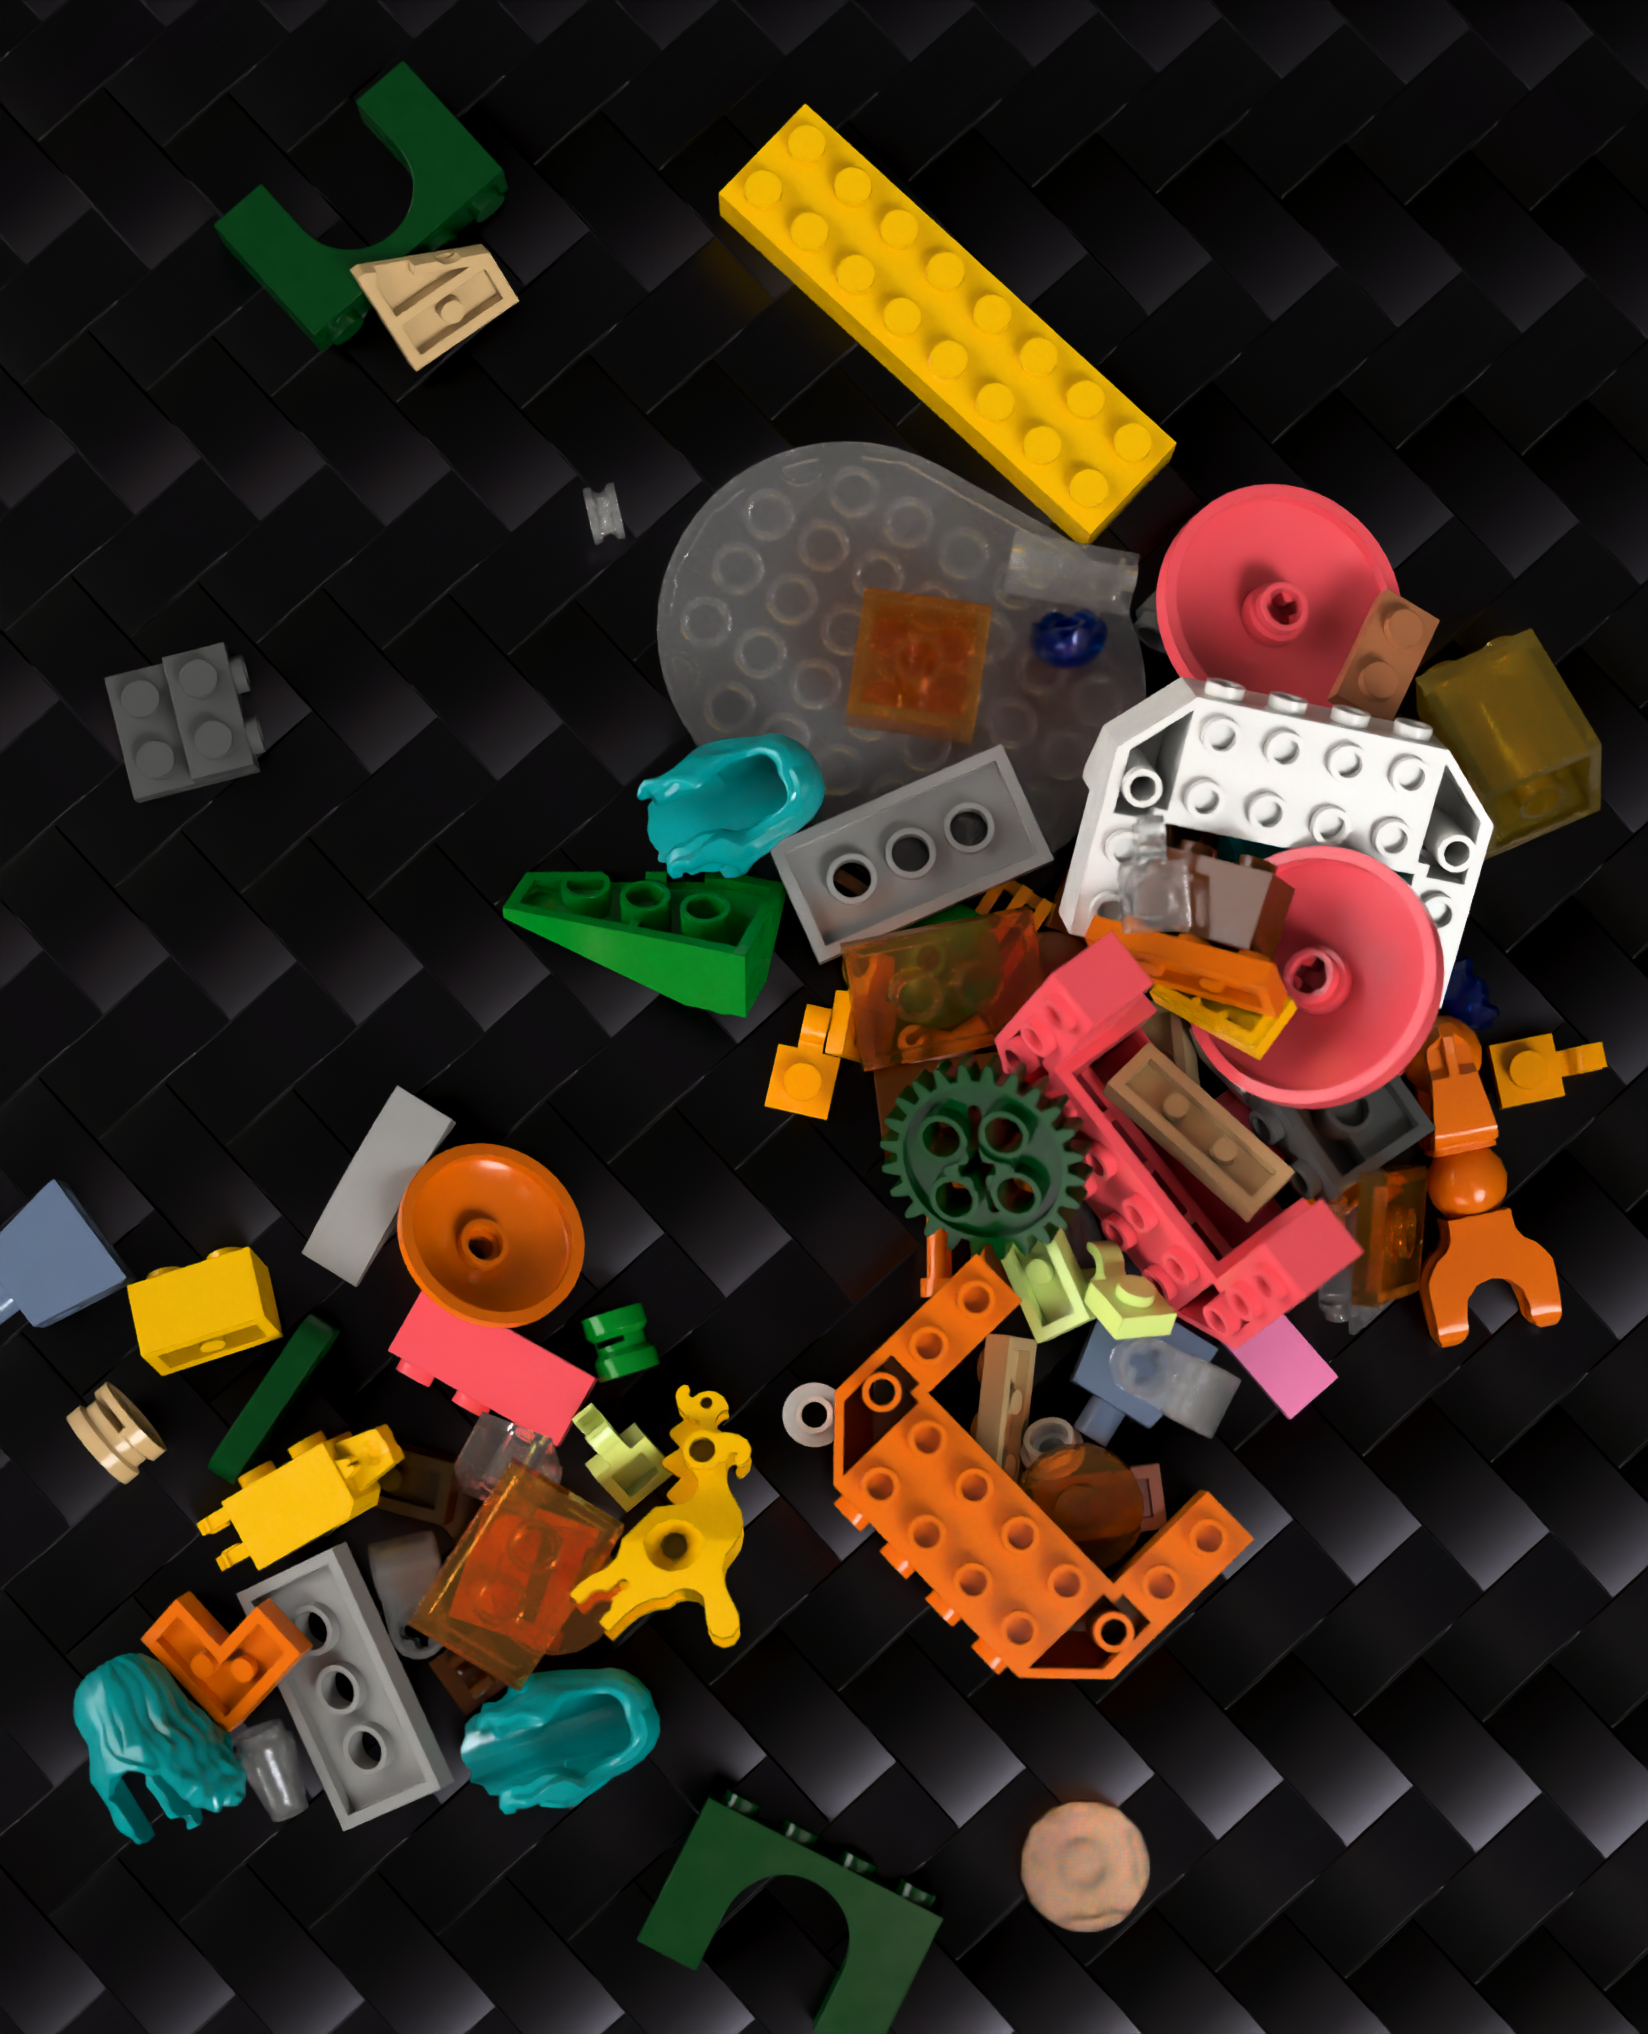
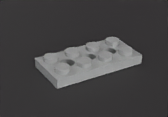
M1002 744L783 839L769 852L819 965L1038 870L1054 861ZM974 812L984 819L987 825V836L977 845H962L951 834L950 824L952 820L960 813ZM913 837L921 840L927 846L929 860L922 869L908 872L900 869L894 863L892 849L899 840ZM846 863H857L866 868L871 878L868 890L861 896L853 898L840 894L833 883V876L840 866Z
M346 1542L237 1593L246 1617L257 1605L270 1598L314 1645L280 1681L278 1687L343 1831L438 1791L454 1782V1778ZM311 1612L319 1615L326 1625L327 1639L325 1643L316 1639L310 1630L309 1615ZM337 1672L345 1674L350 1679L354 1688L353 1702L347 1701L338 1692L335 1683ZM364 1731L372 1734L379 1742L381 1747L380 1762L373 1760L365 1752L362 1743Z

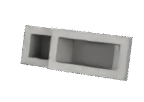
M396 1086L335 1189L302 1254L353 1286L358 1287L397 1224L400 1202L408 1184L417 1172L437 1155L456 1122L409 1092Z

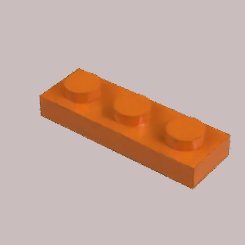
M1094 915L1084 936L1088 947H1090L1113 931L1149 979L1156 985L1275 1018L1279 1017L1288 997L1276 965L1264 955L1251 950H1240L1237 954L1214 948L1204 939L1192 934L1181 933L1174 937L1155 932L1143 922L1129 917H1121L1118 921Z

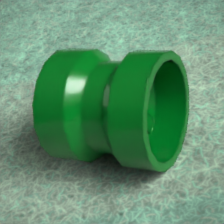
M642 1302L581 1321L585 1338L595 1345L598 1355L594 1367L599 1383L661 1364L655 1345L647 1342L643 1328L647 1318Z

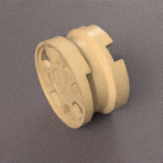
M106 1382L94 1392L96 1400L88 1407L79 1405L67 1416V1420L75 1434L98 1462L121 1483L128 1484L140 1473L138 1466L144 1460H156L167 1450V1447L155 1428L131 1400L112 1383Z

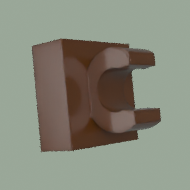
M481 1625L428 1663L465 1716L508 1686V1683L520 1675L487 1628Z

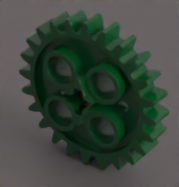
M967 1053L959 1064L958 1070L948 1058H944L933 1073L923 1069L912 1082V1086L907 1085L895 1100L898 1106H894L885 1118L884 1123L891 1129L881 1140L880 1147L893 1154L883 1164L882 1172L901 1176L891 1189L890 1194L895 1197L909 1195L913 1202L904 1214L906 1218L924 1214L929 1218L925 1226L924 1235L929 1237L942 1228L948 1232L947 1249L951 1251L962 1238L969 1240L972 1257L975 1254L980 1255L987 1244H992L998 1259L1004 1260L1011 1250L1013 1243L1024 1256L1029 1255L1037 1243V1239L1045 1245H1049L1058 1233L1059 1228L1066 1230L1076 1215L1074 1209H1079L1087 1196L1088 1191L1082 1185H1085L1092 1174L1093 1167L1081 1161L1084 1160L1091 1149V1142L1072 1138L1084 1121L1082 1117L1063 1118L1060 1112L1066 1105L1069 1097L1065 1094L1049 1100L1044 1095L1050 1079L1046 1075L1032 1085L1024 1081L1026 1064L1020 1062L1011 1074L1003 1073L1000 1055L994 1054L984 1069H980L973 1053ZM977 1107H979V1109H980V1111H981V1116H980V1114H979V1112H978ZM1000 1117L1014 1121L1020 1127L1021 1132H1014L1008 1129L1002 1123ZM939 1122L951 1125L959 1136H952L945 1132ZM1013 1178L1027 1182L1032 1187L1033 1192L1019 1188ZM952 1182L964 1185L971 1195L959 1192ZM990 1194L995 1207L991 1203Z

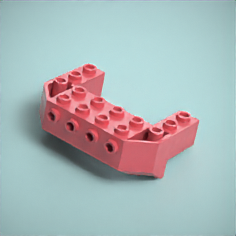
M1111 931L1053 972L994 1038L1004 1073L1011 1074L1020 1062L1026 1064L1024 1081L1032 1085L1046 1075L1050 1079L1044 1095L1049 1100L1065 1094L1069 1097L1060 1113L1063 1118L1082 1117L1084 1121L1072 1138L1091 1142L1092 1147L1081 1162L1093 1167V1172L1082 1187L1088 1191L1084 1200L1101 1220V1228L1107 1240L1117 1243L1122 1252H1126L1141 1272V1276H1145L1177 1312V1317L1230 1347L1237 1349L1364 1252L1322 1198L1310 1206L1302 1197L1285 1211L1272 1198L1249 1223H1246L1102 1094L1109 1080L1148 1042L1153 1044L1141 1027L1157 1012L1156 1008L1144 994L1153 985V982L1113 931Z

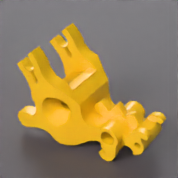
M682 1385L677 1390V1408L680 1417L684 1421L670 1431V1437L679 1446V1449L661 1462L664 1469L680 1479L667 1493L668 1499L674 1505L660 1506L652 1509L622 1539L617 1558L606 1569L592 1574L582 1581L570 1593V1596L576 1601V1608L584 1615L593 1610L598 1603L609 1602L612 1604L609 1612L604 1614L599 1623L605 1628L604 1634L613 1642L628 1626L641 1616L653 1611L671 1609L677 1603L684 1601L697 1602L705 1608L708 1633L714 1645L727 1648L734 1646L740 1638L739 1615L724 1581L727 1569L742 1549L744 1539L743 1517L740 1507L729 1490L727 1475L728 1470L732 1466H737L735 1473L739 1479L744 1478L750 1472L752 1464L750 1458L751 1447L747 1439L742 1436L721 1432L718 1429V1425L722 1421L729 1419V1408L724 1397L717 1392L705 1391L691 1397L688 1385Z

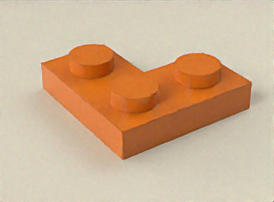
M190 1591L178 1597L141 1638V1641L222 1729L229 1732L244 1722L314 1646L270 1598L257 1605L230 1635Z

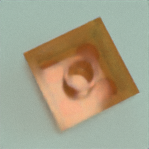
M865 587L845 726L971 744L975 729L993 605Z

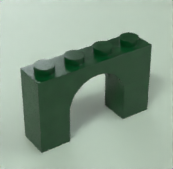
M404 61L400 62L356 101L362 121L399 160L413 179V197L409 211L401 225L389 237L363 249L344 250L326 246L310 237L262 184L256 187L214 224L222 243L321 352L332 342L335 345H341L356 334L363 325L364 320L362 316L373 307L350 272L351 268L362 263L452 249L458 240L456 234L473 219L477 222H482L490 217L505 199L503 193L508 189L503 169Z
M727 1789L724 1797L710 1792L639 1933L637 1941L696 1971L728 1906L744 1888L755 1881L774 1875H794L809 1879L822 1886L835 1898L844 1912L849 1927V1943L845 1958L813 2020V2032L817 2034H886L943 1920L941 1910L932 1906L936 1895L904 1878L901 1879L898 1887L874 1876L878 1868L875 1863L851 1850L843 1848L839 1857L816 1846L820 1838L817 1833L795 1821L785 1818L782 1826L779 1827L758 1816L762 1806L739 1792Z

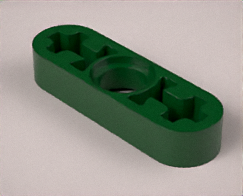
M311 1312L306 1317L216 1449L207 1466L209 1470L233 1486L239 1483L237 1479L251 1468L332 1347L340 1332L338 1328L314 1312Z

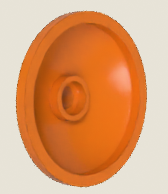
M486 1143L466 1144L448 1149L433 1157L416 1173L408 1184L400 1202L397 1218L398 1241L401 1254L411 1276L421 1290L435 1304L463 1321L489 1328H513L535 1322L548 1315L568 1296L580 1275L585 1250L584 1231L578 1210L571 1196L561 1182L546 1167L515 1149ZM469 1245L479 1247L484 1254V1259L476 1257L470 1251Z

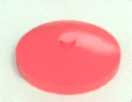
M1261 484L1240 488L1224 494L1200 510L1181 528L1167 550L1160 568L1156 592V610L1164 648L1179 677H1187L1207 682L1208 678L1224 679L1238 683L1248 691L1270 695L1271 691L1285 692L1308 700L1309 704L1332 708L1333 704L1328 702L1327 698L1376 596L1386 588L1399 596L1400 591L1394 571L1381 546L1370 531L1349 511L1331 499L1304 488L1282 484Z
M1307 846L1294 848L1274 854L1263 860L1275 864L1278 867L1275 875L1295 889L1272 962L1276 965L1288 996L1293 998L1297 1010L1260 1060L1191 1022L1190 1024L1200 1047L1208 1059L1225 1077L1256 1097L1284 1107L1320 1109L1350 1103L1372 1093L1393 1079L1417 1054L1429 1035L1440 1007L1444 988V954L1439 932L1427 906L1418 893L1386 865L1370 856L1341 847Z

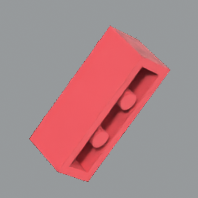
M423 1291L419 1294L388 1349L389 1352L401 1358L396 1367L398 1371L427 1387H430L434 1378H437L455 1388L457 1392L452 1399L453 1402L483 1419H486L491 1409L513 1421L508 1433L542 1451L547 1441L555 1446L562 1445L574 1423L571 1419L581 1411L598 1381L596 1376L511 1328L478 1326L451 1315L435 1304Z

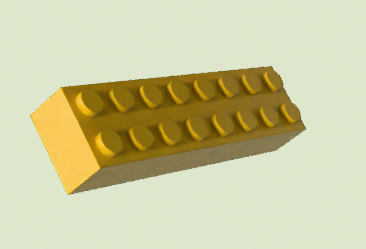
M806 103L719 192L720 216L1084 550L1099 537L1171 460L1177 443Z

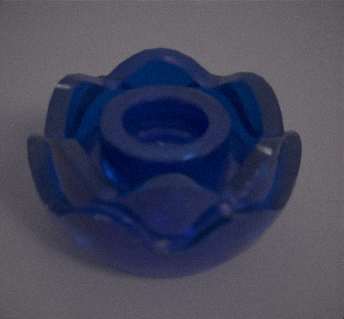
M1080 609L1071 616H1066L1056 611L1049 612L1041 619L1040 623H1031L1032 630L1030 632L1029 644L1035 655L1050 667H1079L1093 662L1103 650L1108 634L1107 625L1101 616L1096 617L1088 609Z
M1470 957L1455 958L1443 1000L1444 1007L1450 1016L1464 1021L1472 1030H1483L1493 1027L1492 1021L1500 1015V1010L1497 1006L1490 1004V992L1487 983L1472 971L1473 962Z

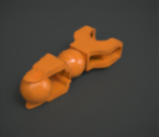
M1450 1015L1436 1016L1428 1037L1417 1054L1404 1068L1408 1080L1415 1086L1416 1101L1436 1128L1420 1139L1419 1145L1424 1149L1425 1156L1434 1157L1427 1172V1191L1433 1205L1444 1217L1437 1218L1439 1241L1436 1249L1426 1258L1417 1280L1430 1335L1441 1348L1458 1345L1466 1339L1469 1332L1467 1320L1468 1299L1477 1285L1491 1278L1503 1279L1511 1285L1518 1300L1521 1314L1528 1322L1542 1328L1557 1324L1562 1316L1561 1298L1553 1258L1540 1244L1524 1237L1516 1229L1511 1208L1500 1206L1507 1191V1172L1501 1158L1490 1148V1146L1497 1145L1496 1139L1499 1135L1495 1117L1478 1074L1482 1064V1047L1476 1033L1464 1021Z

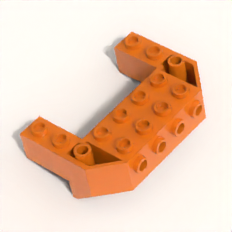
M975 1254L834 1392L833 1485L842 1495L833 1504L860 1532L870 1523L888 1541L879 1552L905 1579L909 1578L916 1571L934 1589L925 1599L952 1627L961 1618L980 1637L971 1647L998 1675L1008 1666L1019 1678L1113 1679L1254 1538L1208 1491L1200 1489L1110 1579L1093 1564L929 1394L958 1363L1022 1302L1020 1297L978 1254Z

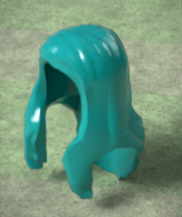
M769 733L761 736L722 739L699 746L670 771L658 777L645 779L638 788L637 798L640 801L648 798L652 799L648 806L649 819L647 831L649 840L655 849L659 851L658 861L666 863L667 873L673 879L682 877L683 873L686 872L690 875L700 872H721L724 878H735L745 875L755 861L769 853L783 839L796 833L810 822L823 803L826 788L823 774L820 771L816 758L803 744L784 734Z
M143 1653L122 1654L98 1666L96 1670L87 1674L85 1679L80 1682L75 1693L73 1716L78 1730L88 1745L90 1782L108 1806L113 1822L121 1833L133 1839L137 1844L146 1843L155 1835L149 1821L121 1778L128 1770L146 1774V1786L159 1801L165 1814L170 1819L182 1817L185 1819L189 1830L201 1824L203 1818L200 1808L216 1813L220 1812L222 1806L235 1807L241 1803L245 1797L247 1772L243 1769L241 1760L234 1755L230 1732L218 1727L201 1708L184 1695L174 1678L161 1662Z
M609 1667L525 1673L508 1683V1692L501 1700L484 1703L481 1713L473 1715L465 1724V1738L460 1748L461 1758L466 1767L471 1770L470 1782L484 1786L489 1795H499L500 1809L505 1814H513L516 1812V1809L529 1808L536 1804L549 1808L571 1807L578 1805L583 1799L600 1789L611 1778L631 1769L652 1751L660 1734V1717L654 1706L650 1691L636 1676L624 1669Z

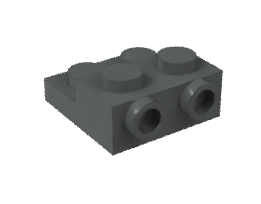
M224 642L162 657L163 663L104 678L133 797L136 802L140 803L261 772L257 754L266 752L263 731L257 715L247 717L242 693L251 691L247 667L242 654L232 656L231 651Z
M1398 1074L1372 1093L1350 1103L1320 1109L1284 1107L1254 1095L1246 1100L1252 1109L1248 1119L1254 1134L1266 1145L1276 1144L1289 1162V1166L1295 1171L1289 1181L1293 1190L1299 1196L1304 1197V1199H1311L1313 1197L1317 1202L1322 1198L1326 1204L1436 1129Z

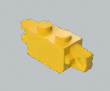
M387 1424L355 1436L348 1431L330 1440L326 1439L321 1430L288 1448L287 1450L293 1460L276 1469L273 1461L270 1460L240 1476L237 1480L242 1490L222 1501L223 1508L196 1524L202 1536H206L207 1534H216L227 1528L232 1521L243 1543L238 1542L222 1551L221 1556L215 1559L221 1571L223 1572L249 1557L252 1558L259 1571L293 1554L376 1506L381 1490L377 1480L405 1458Z

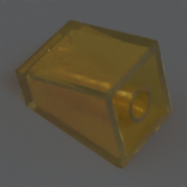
M1532 628L1514 636L1498 637L1477 652L1456 661L1447 660L1432 666L1425 674L1415 678L1417 712L1422 723L1433 727L1432 733L1450 751L1493 824V830L1484 857L1485 860L1601 809L1602 744Z

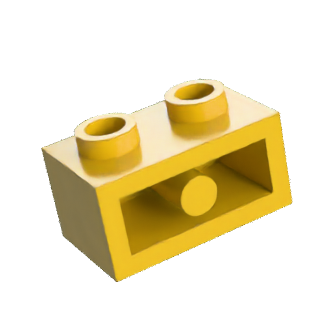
M249 1246L245 1248H221L210 1253L205 1261L183 1268L175 1266L159 1268L146 1276V1280L127 1285L141 1356L161 1376L284 1337L268 1267Z

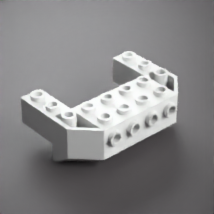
M1180 677L1103 725L1085 764L1082 776L1089 788V794L1058 913L1068 933L1082 937L1085 936L1094 915L1118 921L1121 917L1131 918L1155 843L1159 844L1164 823L1288 849L1307 846H1332L1357 851L1381 862L1404 879L1418 893L1431 913L1440 935L1444 954V988L1439 1007L1441 1009L1493 830V824L1452 754L1432 733L1433 727L1428 724L1407 718H1395V721L1371 717V714L1364 710L1346 705L1334 704L1332 708L1309 704L1308 700L1285 692L1271 691L1270 695L1246 690L1244 686L1219 678H1208L1207 682Z

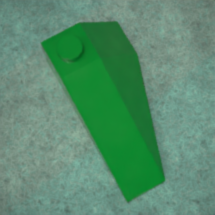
M526 872L504 905L503 918L686 1006L711 1010L718 1014H730L746 1018L767 981L787 892L782 882L747 875L724 878L721 872H705V882H667V872H645V880L636 882H611L609 877L603 872Z

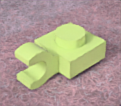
M1114 1241L1088 1242L1086 1249L1094 1257L1096 1268L1081 1269L1088 1285L1084 1303L1115 1340L1170 1335L1177 1312L1156 1290V1287L1145 1276L1126 1275L1122 1251Z
M592 1403L571 1419L584 1433L585 1439L597 1452L585 1465L594 1478L627 1513L673 1475L664 1469L661 1464L666 1456L635 1422L619 1435Z

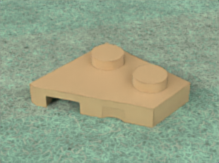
M482 244L362 263L350 269V272L406 360L415 371H418L519 302L491 253Z

